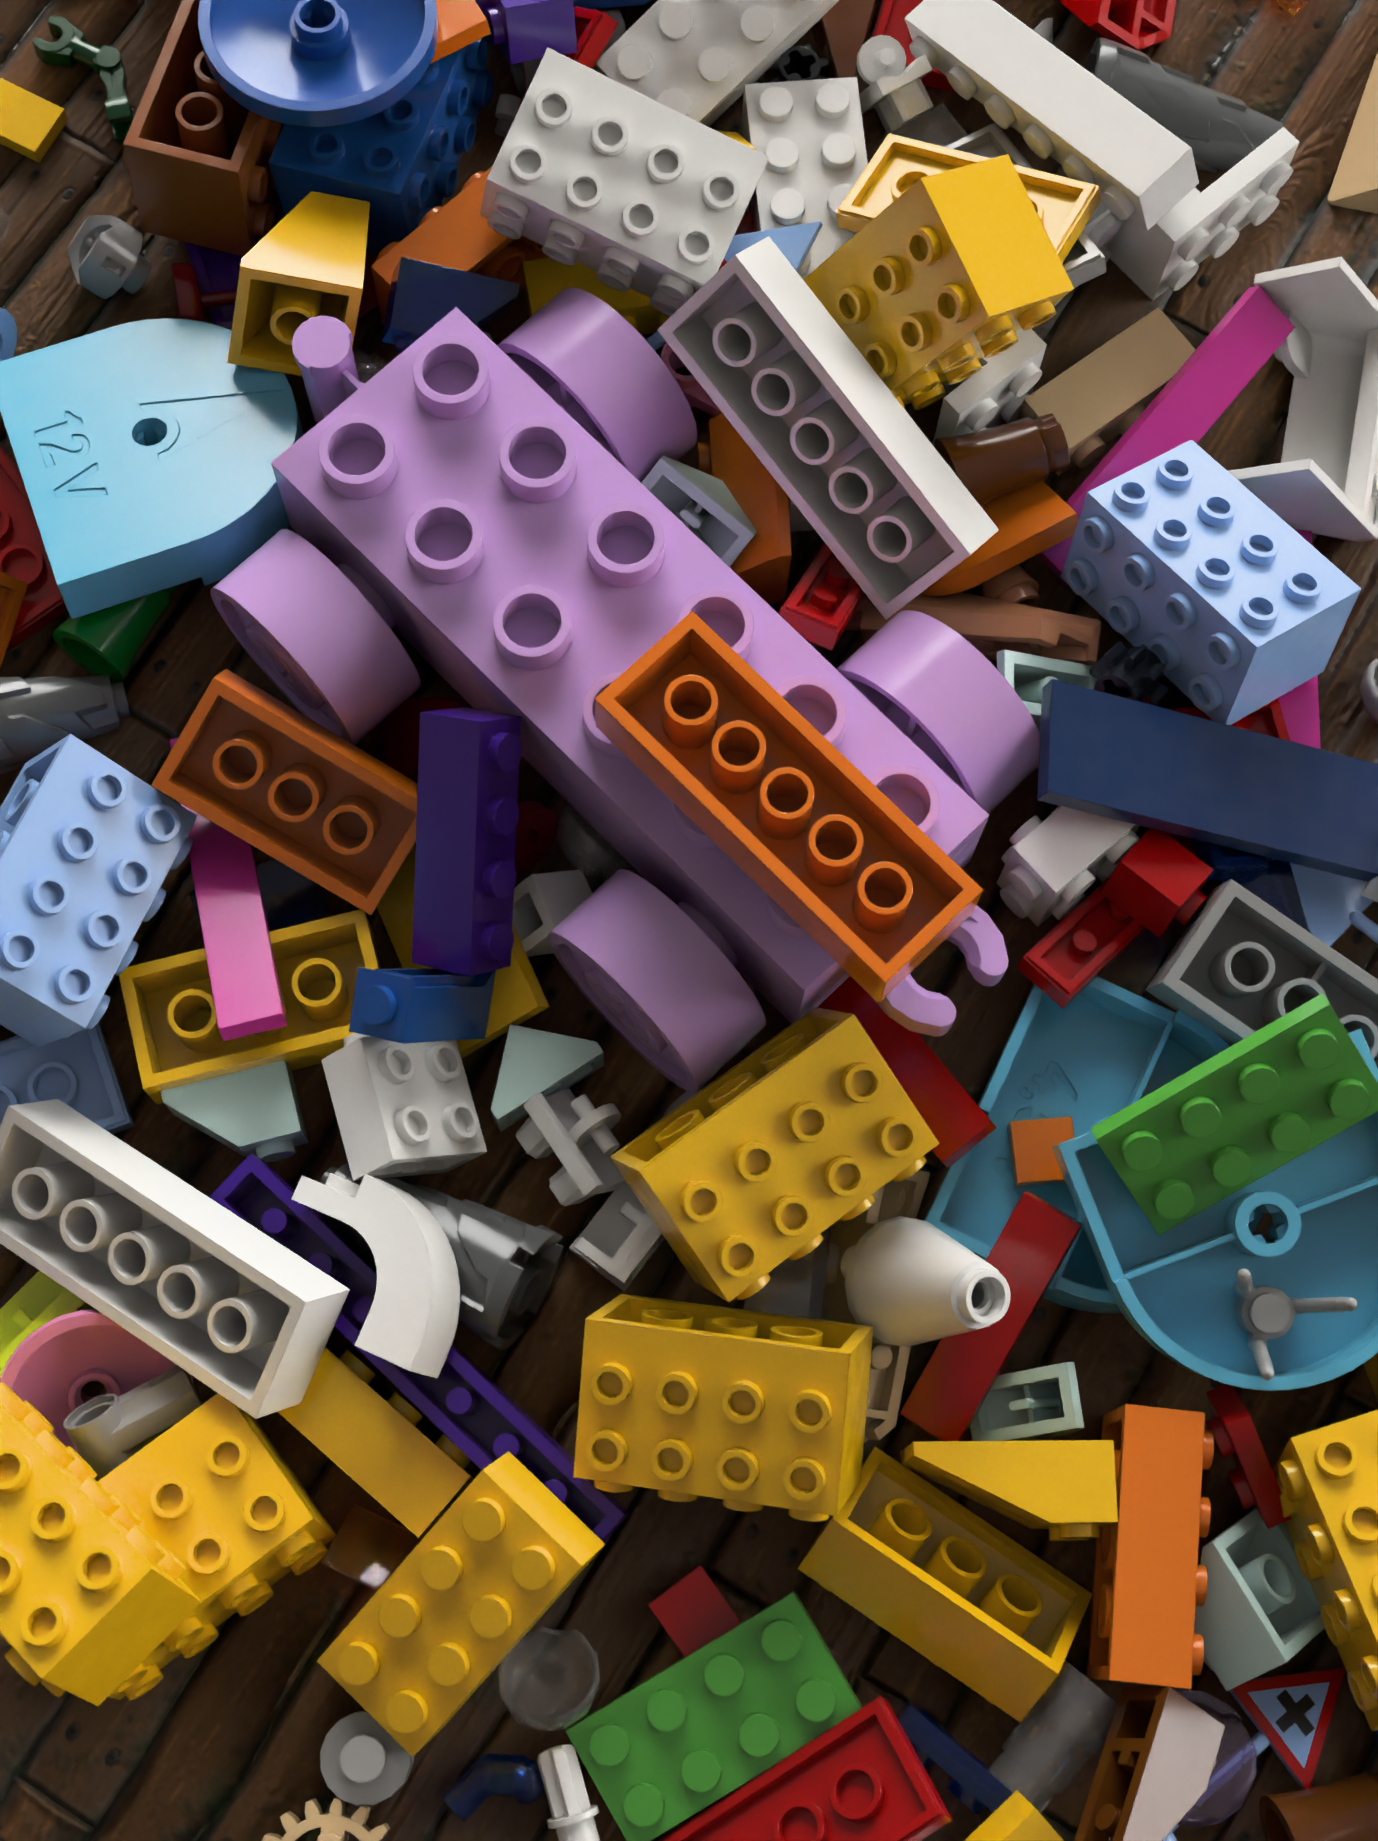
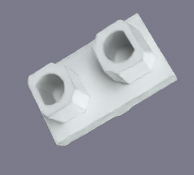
M878 35L871 37L865 42L857 54L856 65L859 75L866 83L870 84L859 96L862 114L875 108L887 134L913 122L921 114L934 107L921 81L933 69L925 54L915 59L906 67L907 58L901 44L891 36Z
M563 1089L549 1096L536 1093L523 1104L530 1116L517 1131L516 1138L526 1153L535 1159L548 1157L553 1151L555 1152L563 1167L549 1179V1187L561 1205L569 1206L581 1203L593 1195L618 1190L626 1183L610 1159L613 1152L620 1147L610 1129L622 1117L613 1103L595 1109L586 1094L575 1098L570 1089Z

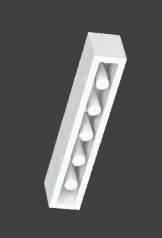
M923 0L904 18L913 41L909 48L915 59L925 54L932 69L936 68L943 73L952 88L962 98L969 100L973 96L984 105L987 113L997 125L1003 129L1012 126L1023 135L1025 142L1036 155L1042 159L1051 156L1060 163L1068 178L1099 185L1100 195L1104 203L1119 219L1126 220L1130 217L1148 231L1199 184L1192 148L993 0Z

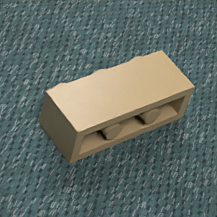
M1158 307L1024 398L1018 420L1025 417H1030L1033 420L1039 416L1053 413L1056 421L1061 424L1066 437L1070 461L1069 468L1075 464L1079 468H1084L1103 453L1106 448L1105 443L1120 433L1122 435L1125 434L1196 349ZM1069 468L1055 473L1059 476Z

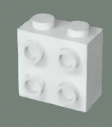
M1059 805L1043 822L1035 815L1012 835L1009 841L1013 845L1001 857L1005 866L997 884L1002 888L1000 890L1002 900L1014 914L1020 918L1028 916L1037 927L1052 914L1059 921L1062 920L1085 899L1086 895L1084 892L1094 883L1096 876L1104 882L1112 875L1120 860L1139 841L1140 838L1136 835V832L1140 826Z
M353 1033L343 1039L345 1047L321 1060L353 1181L362 1180L365 1173L377 1179L444 1173L487 1152L456 1040L398 1043Z

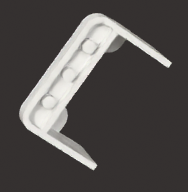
M1342 257L1255 274L1254 285L1260 286L1295 326L1294 330L1274 352L1277 360L1283 362L1284 366L1294 376L1281 463L1229 470L1228 472L1294 530L1312 531L1313 534L1355 542L1378 540V300Z

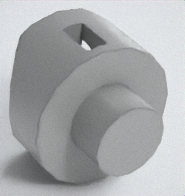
M88 216L76 232L67 250L78 284L103 299L111 297L120 287L131 294L136 293L146 281L151 270V261L140 255L143 242L142 233L114 216Z
M358 1711L340 1719L327 1733L320 1750V1770L327 1787L339 1799L356 1806L375 1805L393 1796L407 1781L414 1764V1756L412 1757L367 1711Z

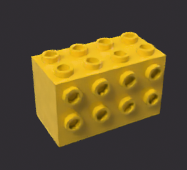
M1008 154L920 178L803 279L902 407L905 409L904 405L912 403L915 410L927 407L943 398L947 394L944 385L948 382L950 385L958 383L981 370L982 366L979 359L983 356L990 358L1014 346L1019 341L1015 334L1021 328L1023 331L1032 329L1056 315L1057 312L1053 304L1074 290Z
M814 1007L610 1156V1159L693 1280L727 1302H730L735 1297L738 1300H743L760 1291L770 1281L771 1277L768 1273L788 1257L790 1260H797L813 1251L823 1240L820 1233L840 1218L842 1221H848L865 1212L875 1201L872 1194L889 1181L899 1182L918 1172L927 1161L924 1155L940 1143L856 1016L852 1013Z
M627 1294L618 1295L585 1318L573 1477L594 1480L595 1488L607 1492H628L633 1489V1486L656 1489L660 1498L674 1502H690L696 1500L698 1496L723 1499V1506L735 1511H759L763 1508V1505L789 1509V1516L802 1521L819 1522L827 1520L829 1515L837 1516L861 1481L874 1326Z
M1 1382L0 1637L12 1646L5 1654V1658L33 1686L41 1682L58 1698L67 1691L89 1703L99 1706L201 1601L179 1578L186 1571L181 1562L158 1540L154 1542L138 1527L141 1520L117 1495L113 1492L109 1494L94 1479L97 1473L70 1446L66 1448L51 1433L54 1427L32 1404L27 1400L23 1402L5 1383Z
M219 1393L98 1481L109 1494L113 1492L141 1520L138 1527L154 1542L158 1540L181 1562L186 1571L179 1578L201 1601L108 1697L121 1700L127 1696L131 1701L150 1691L164 1677L160 1669L181 1653L185 1658H190L208 1647L219 1636L216 1630L217 1626L236 1612L243 1617L261 1607L274 1594L270 1587L291 1570L295 1575H300L311 1569L327 1555L328 1550L325 1545L337 1536L257 1419Z
M1378 1410L1291 1437L1273 1468L1274 1475L1282 1492V1495L1279 1496L1284 1518L1292 1517L1285 1524L1294 1544L1298 1565L1306 1580L1311 1584L1320 1606L1325 1630L1331 1642L1339 1651L1348 1673L1347 1677L1352 1695L1358 1707L1364 1712L1371 1731L1378 1730Z

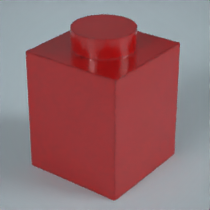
M1149 828L1120 860L1101 893L1160 938L1175 920L1186 926L1208 898L1200 889L1213 869L1164 831Z

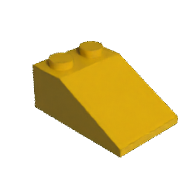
M1114 1440L912 1442L900 1451L901 1464L1030 1529H1049V1541H1088L1089 1538H1100L1099 1527L1118 1522Z

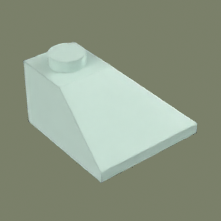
M1254 1507L1202 1548L1200 1565H1205L1207 1570V1594L1204 1605L1202 1607L1195 1606L1194 1634L1202 1635L1204 1662L1216 1673L1226 1691L1288 1662L1325 1628L1321 1618L1319 1603L1310 1582L1306 1580L1300 1570L1294 1552L1293 1541L1284 1523L1268 1529Z

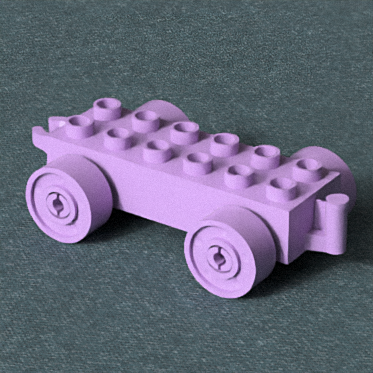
M573 287L563 289L498 345L455 307L366 383L359 381L351 346L353 336L347 325L335 317L325 315L312 317L301 323L296 329L291 344L295 362L301 369L313 418L317 424L271 462L290 526L298 534L288 529H281L211 589L212 600L221 617L243 648L303 715L353 745H356L421 686L419 674L408 653L391 630L392 628L474 709L521 716V756L645 878L643 879L626 869L617 870L548 934L550 947L579 990L617 1033L666 1078L684 1090H690L695 1093L766 1025L763 1010L740 973L791 1024L814 1007L817 1008L850 975L596 727L595 698L693 611L961 869L971 861L988 820L989 813L1039 767L1040 733L1025 704L1009 682L978 649L949 626L918 611L903 610L898 612L836 669L642 484V481L663 455L678 461L695 446L697 442L696 422L683 391L655 350L624 317L593 294ZM976 905L974 912L945 940H949L959 947L965 956L967 968L974 980L984 986H994L1002 979L1008 968L1009 960L1002 933L990 916ZM911 974L898 984L880 1003L871 996L872 1000L888 1017L912 1032L936 1037L943 1036L949 1031L956 1018V1007L948 997L940 993L927 991L915 982Z

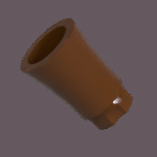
M1053 413L1039 416L1033 420L1030 417H1025L1005 425L969 434L936 438L934 440L935 449L980 506L1022 487L1046 480L1050 473L1062 471L1069 468L1070 465L1066 437L1061 424L1056 421Z
M1364 1772L1337 1782L1300 1791L1261 1796L1259 1800V1815L1266 1841H1378V1772L1372 1775Z

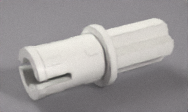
M562 1744L544 1750L538 1754L537 1762L552 1817L547 1820L548 1829H556L559 1841H600L594 1816L599 1813L598 1805H590L574 1746L572 1744Z

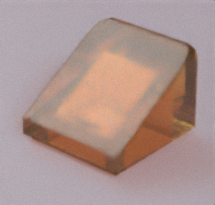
M353 1504L321 1564L379 1590L395 1571L412 1532Z

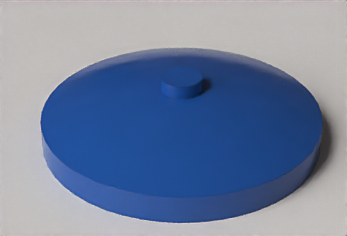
M200 0L198 29L207 65L216 81L231 98L250 111L270 120L296 126L326 127L348 124L375 115L389 108L411 91L428 69L434 56L438 39V15L436 0Z

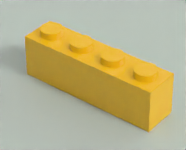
M325 1347L301 1403L277 1412L415 1536L422 1540L474 1480L464 1470L471 1462V1459L444 1434L434 1444L419 1431L416 1426L423 1419V1416L399 1394L394 1392L386 1401L367 1385L376 1374L348 1349L338 1359Z

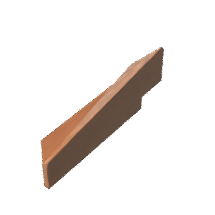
M960 592L946 596H924L919 594L887 620L868 596L865 595L845 630L861 631L864 641L867 642L898 612L914 610L929 615L949 626L970 642L988 660H997V652L1005 649L1094 666L1098 661L1102 625L1097 619Z

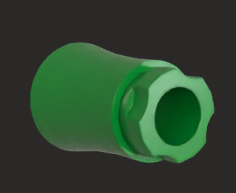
M179 585L78 618L71 619L69 617L53 631V638L60 649L86 671L93 675L108 674L110 683L123 682L137 652L155 623L169 606V597Z

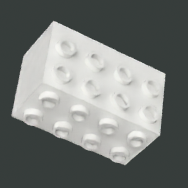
M547 47L487 177L480 215L489 219L488 225L499 234L511 239H520L522 235L543 245L542 251L551 259L568 266H573L575 262H578L596 271L597 279L608 287L622 292H627L629 288L651 298L650 304L666 315L672 316L718 272L770 157Z

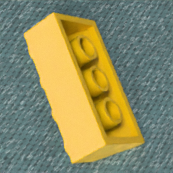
M877 1447L873 1448L862 1465L860 1483L837 1516H829L798 1567L801 1572L812 1578L821 1587L841 1598L871 1619L876 1625L896 1636L926 1657L934 1665L951 1674L984 1697L989 1703L997 1706L1019 1722L1024 1719L1059 1675L1093 1595Z

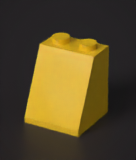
M311 191L241 259L227 363L302 376L301 369L294 359L291 342L294 332L300 324L317 316L335 317L345 323L351 331L354 341L363 291L370 202Z

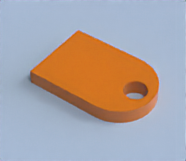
M1044 481L1022 487L990 501L981 507L999 530L969 557L920 594L924 596H946L980 585L1074 536L1078 524L1077 513Z

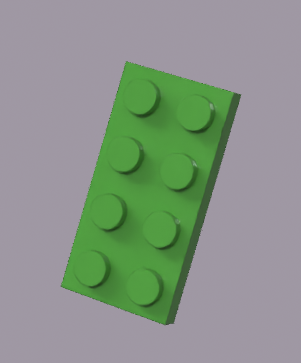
M1322 993L1091 1127L1097 1143L1160 1236L1378 1111V1083L1333 1007Z
M795 1590L574 1723L565 1732L626 1841H651L773 1767L863 1707Z

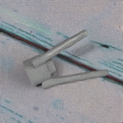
M1245 1268L1238 1271L1237 1281H1235L1233 1286L1235 1292L1239 1295L1235 1305V1317L1239 1326L1249 1334L1247 1347L1253 1352L1258 1371L1264 1380H1271L1274 1377L1273 1364L1266 1346L1268 1339H1276L1283 1336L1291 1328L1294 1315L1353 1311L1358 1306L1356 1299L1352 1297L1290 1299L1282 1290L1266 1285L1253 1286L1251 1273Z

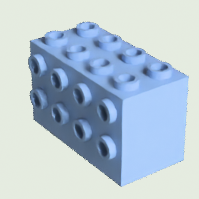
M1189 440L1087 492L1061 574V578L1070 588L1090 604L1109 622L1115 631L1124 636L1134 647H1140L1144 644L1147 646V649L1154 652L1161 663L1166 665L1163 674L1191 699L1198 709L1203 711L1213 721L1226 725L1234 724L1324 672L1361 591L1358 585L1193 440Z
M72 734L64 737L24 764L0 807V1025L37 1047L44 1046L61 1038L67 1039L72 1034L86 1028L92 1029L102 1018L110 1002V996L106 995L105 991L114 974L120 975L134 958L138 949V943L133 938L142 921L148 922L160 908L166 895V891L160 887L169 870H175L189 853L193 840L187 835L197 818V815Z

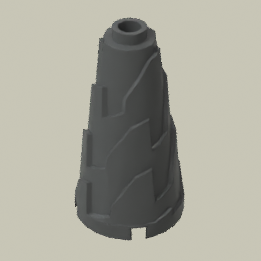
M1102 37L1097 38L1083 65V68L1192 148L1196 170L1217 174L1219 170L1228 171L1283 127V123L1248 108L1244 101L1193 83V76L1151 61L1143 52Z
M108 674L73 678L56 676L25 679L21 677H0V775L22 768L26 762L69 734L82 741L120 729L119 719L130 717L123 682L110 683Z
M347 1163L339 1169L336 1167L329 1168L319 1181L325 1184L329 1174L332 1173L358 1185L362 1182V1180L353 1181L349 1164ZM394 1177L379 1178L406 1191L420 1201L432 1213L445 1232L453 1250L459 1274L460 1308L458 1320L465 1324L480 1340L499 1350H504L511 1346L526 1330V1327L513 1321L515 1316L521 1315L526 1310L536 1315L549 1291L563 1251V1246L557 1244V1242L563 1239V1237L543 1225L532 1226L466 1199L460 1201L435 1189L405 1183ZM321 1213L328 1218V1223L337 1231L355 1241L374 1258L368 1243L357 1230L340 1220Z

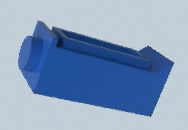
M358 967L349 1032L398 1043L486 1039L485 1035L496 970L474 976H466L436 968L372 970Z

